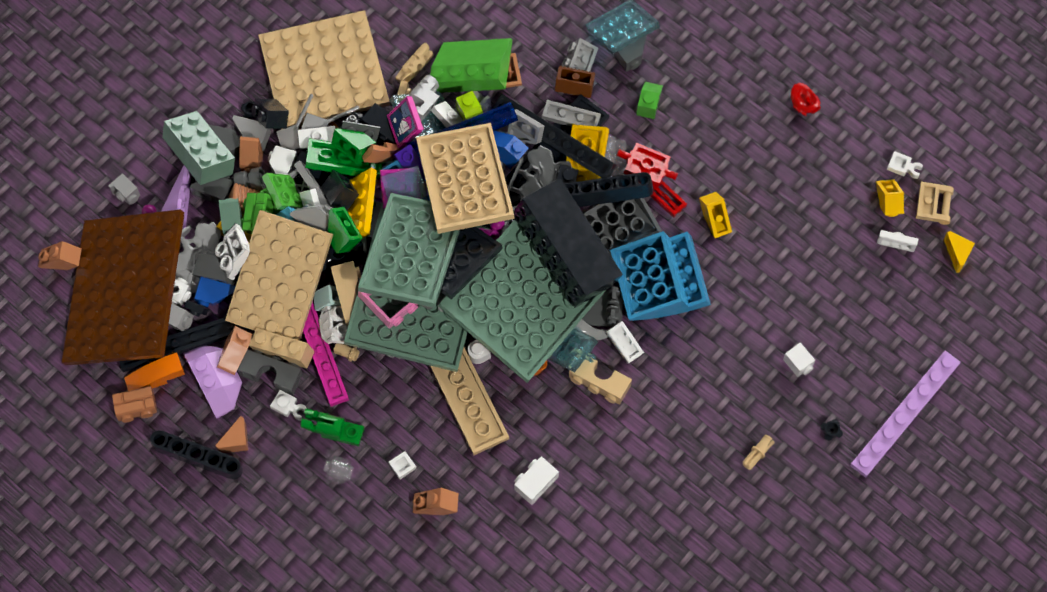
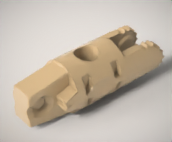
M427 43L422 44L402 66L395 77L399 83L401 81L409 82L434 56L433 52L429 50Z

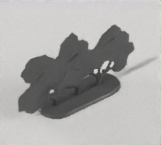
M540 145L538 149L528 152L527 156L530 166L525 170L520 169L524 157H521L507 188L508 193L512 191L520 194L522 200L524 197L556 181L560 165L573 167L569 161L554 163L552 151ZM530 171H535L536 174L533 175V174H530L529 172H530ZM518 173L522 174L527 180L519 189L513 187ZM513 219L507 220L504 228L498 231L500 236L510 226L509 221H514Z

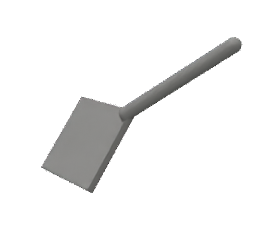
M313 94L309 95L296 125L276 131L281 147L293 151L300 148L297 130H299V125L313 98Z
M360 107L351 108L328 120L307 113L301 130L327 127L328 123L352 113Z

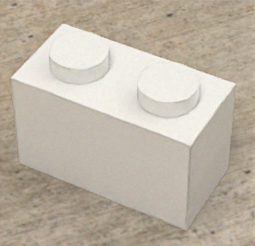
M542 456L538 460L534 459L528 466L529 470L525 474L521 473L514 481V490L531 505L559 477V471Z

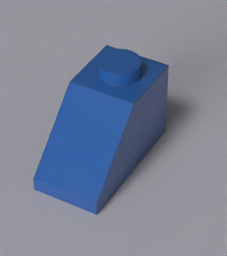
M493 130L500 160L511 169L529 148L515 135Z
M200 277L194 300L198 302L197 304L208 308L209 305L214 306L232 296L236 286Z

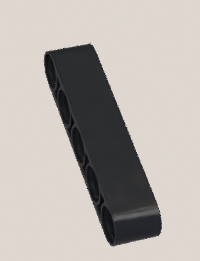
M646 172L564 184L579 207L646 198L654 192L651 175Z
M161 430L153 432L150 436V442L158 453L233 480L241 477L243 473L239 460L230 455ZM165 439L163 444L156 445L157 440ZM177 445L183 446L182 450L178 452L174 451V448ZM195 452H201L198 458H192V455ZM212 459H219V462L216 465L210 464ZM231 465L238 466L235 471H228V468Z

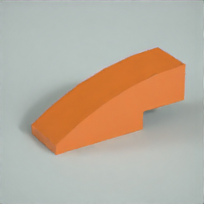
M176 352L139 368L124 379L128 391L149 386L153 389L168 384V380L185 375Z

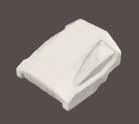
M235 224L225 234L223 242H220L215 249V255L221 258L220 268L226 271L227 278L234 280L241 271L242 265L245 263L250 252L245 233L238 224Z
M325 306L319 318L321 338L327 344H344L348 326H346L341 306Z

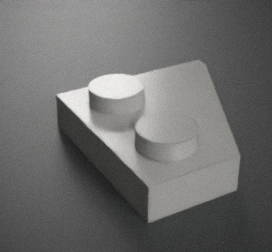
M515 109L511 112L507 133L515 135L523 143L538 144L542 140L545 126Z

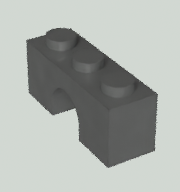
M247 349L238 368L241 377L255 382L259 381L263 373L274 372L277 374L274 381L275 388L293 396L303 375L297 364L281 362L280 358L275 356L267 357L264 353L255 349L253 351Z

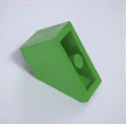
M649 82L644 83L637 107L638 116L655 119L663 88L662 85Z

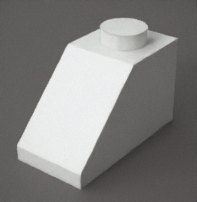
M276 145L268 156L272 172L289 175L293 172L294 164L298 159L297 151Z

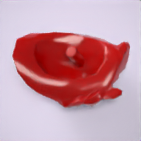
M794 84L791 89L793 109L803 116H807V113L814 114L819 111L821 103L817 95L806 84Z

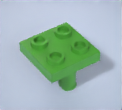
M266 173L262 176L266 188L261 190L260 193H266L271 196L274 202L272 214L276 215L288 206L294 209L303 208L300 194L295 187V181L290 175Z

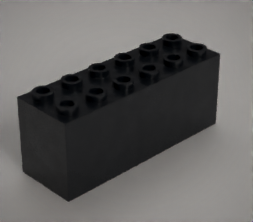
M560 178L524 197L513 211L516 222L521 224L525 236L532 241L536 253L543 258L546 268L552 272L557 285L563 289L566 299L574 308L611 288L623 275Z

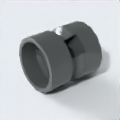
M262 167L250 169L249 173L247 171L237 172L234 174V184H241V186L244 185L245 187L248 186V188L261 191L266 188L262 178L265 172Z

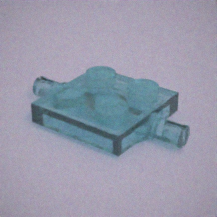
M573 329L549 359L575 373L584 360L591 363L594 362L593 360L596 357L590 352L598 341L590 335Z

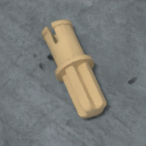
M764 435L761 441L751 448L752 451L744 459L743 466L751 470L761 458L765 457V453L775 443L770 436Z

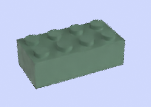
M197 111L164 121L162 138L199 185L233 174L235 157Z

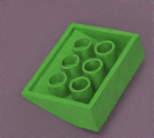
M512 38L443 42L432 64L430 73L439 83V88L436 92L506 89Z

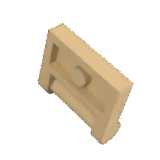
M921 182L916 219L939 222L943 225L950 224L949 210L954 188L946 185ZM939 193L944 195L941 214H937Z

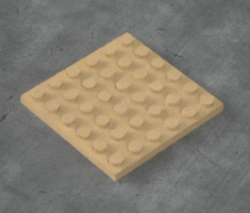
M365 10L259 35L273 97L289 110L287 127L296 125L310 94H313V98L299 127L303 125L307 113L327 119L356 106L360 108L354 112L368 111L374 103L381 107L390 105Z

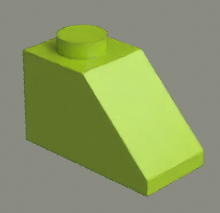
M473 91L456 98V108L466 127L487 124L481 105Z

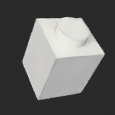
M801 343L785 353L783 358L784 362L797 377L802 374L807 375L813 370L815 359Z

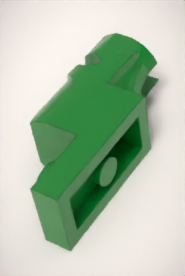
M305 409L306 419L301 420V428L319 433L322 438L360 446L365 429L364 426L345 422L344 418L328 413ZM310 420L316 421L317 424L314 425Z

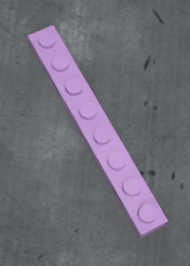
M945 350L850 466L866 478L961 362Z

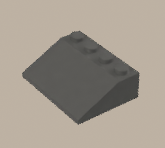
M644 198L591 205L582 210L610 255L611 249L662 231Z

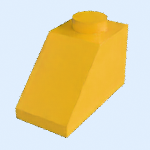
M895 179L876 181L880 207L885 216L895 217L898 214H904V192Z
M717 192L700 197L702 213L713 237L718 238L731 233L732 229L724 198Z

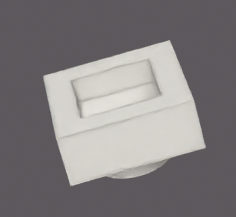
M405 451L389 461V465L399 479H402L416 469L415 464Z

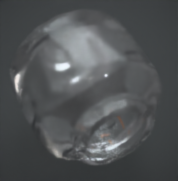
M333 456L330 461L326 460L323 472H327V480L344 484L346 480H350L354 466H351V461L348 459Z

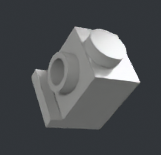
M123 173L108 185L111 193L116 195L121 202L125 201L128 205L134 204L141 196L138 188Z

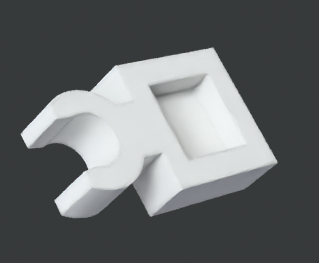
M894 151L887 170L901 176H905L907 172L912 178L918 179L920 173L915 172L914 169L922 170L923 165L921 163H910L911 157Z
M282 390L278 392L270 405L271 409L286 417L292 413L294 418L299 421L302 420V416L298 415L297 412L299 410L305 411L306 406L303 404L296 405L297 398Z

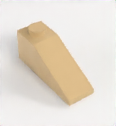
M353 261L331 267L346 326L349 324L358 292V278H361L359 266L355 267Z

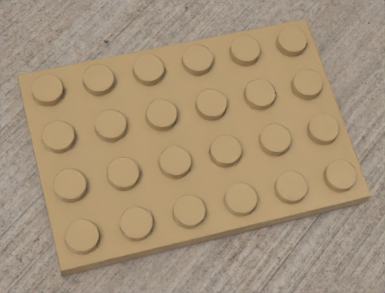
M491 123L416 137L438 234L514 219V212Z
M260 210L249 243V256L242 265L225 321L254 331L256 328L300 341L334 234Z

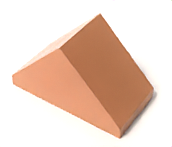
M511 53L506 88L522 85L516 53Z
M242 416L238 418L215 445L217 451L231 453L249 450L246 422Z

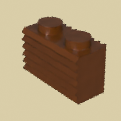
M559 66L555 91L577 96L581 94L584 97L591 98L595 73Z

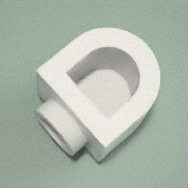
M478 340L473 341L468 346V356L472 363L481 364L491 358L490 351Z

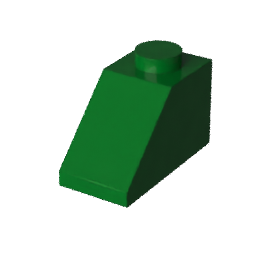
M336 128L334 129L331 144L354 163L359 164L364 161L362 157L372 144L376 145V142L364 132Z
M345 207L331 208L329 210L328 232L334 234L331 245L336 253L350 252L363 237Z

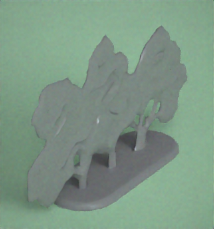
M214 222L210 224L199 223L196 226L193 239L184 238L190 232L191 226H187L182 230L181 242L184 251L178 255L175 279L177 280L180 277L188 282L187 285L191 288V293H196L200 278L192 275L198 253L206 254L207 251L215 253L216 246L220 240L222 231L216 227L217 225ZM194 243L196 247L193 248L190 244Z

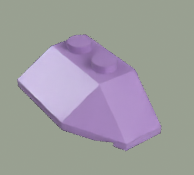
M203 345L183 354L217 419L235 409L242 381L237 372L233 375L217 367L223 348Z

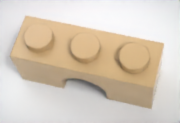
M256 328L249 344L252 349L261 351L267 357L276 355L306 369L315 352L306 342Z
M580 352L569 371L571 381L577 385L582 384L588 387V390L594 394L599 393L603 395L610 403L620 405L631 387L632 379L616 370L608 379L602 380L597 378L594 372L598 361Z

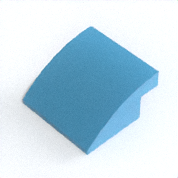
M662 231L610 250L613 260L623 274L618 282L630 321L661 318L711 305L692 236L688 232L669 238Z

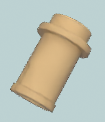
M336 343L333 350L334 354L346 357L350 362L352 360L356 361L360 352L357 350V347L352 348Z

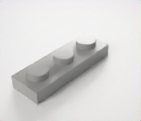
M547 100L542 114V119L570 127L572 125L598 126L601 118L600 113Z

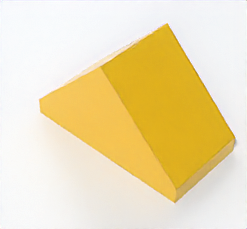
M949 231L943 240L955 271L959 273L975 243Z

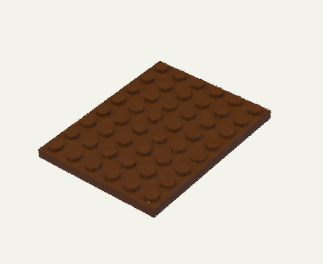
M179 209L84 221L80 244L82 249L79 266L76 269L62 364L78 365L164 357L185 212Z

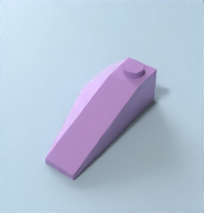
M183 166L162 208V211L181 209L185 212L182 230L186 228L192 180V174L185 166Z

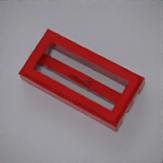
M661 180L659 186L680 205L677 206L663 191L654 186V191L663 199L655 192H653L651 197L674 218L677 213H680L683 208L687 207V203Z

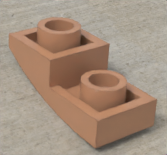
M385 142L383 146L372 144L362 157L364 162L386 163L392 161L393 155L402 148H398L397 144Z

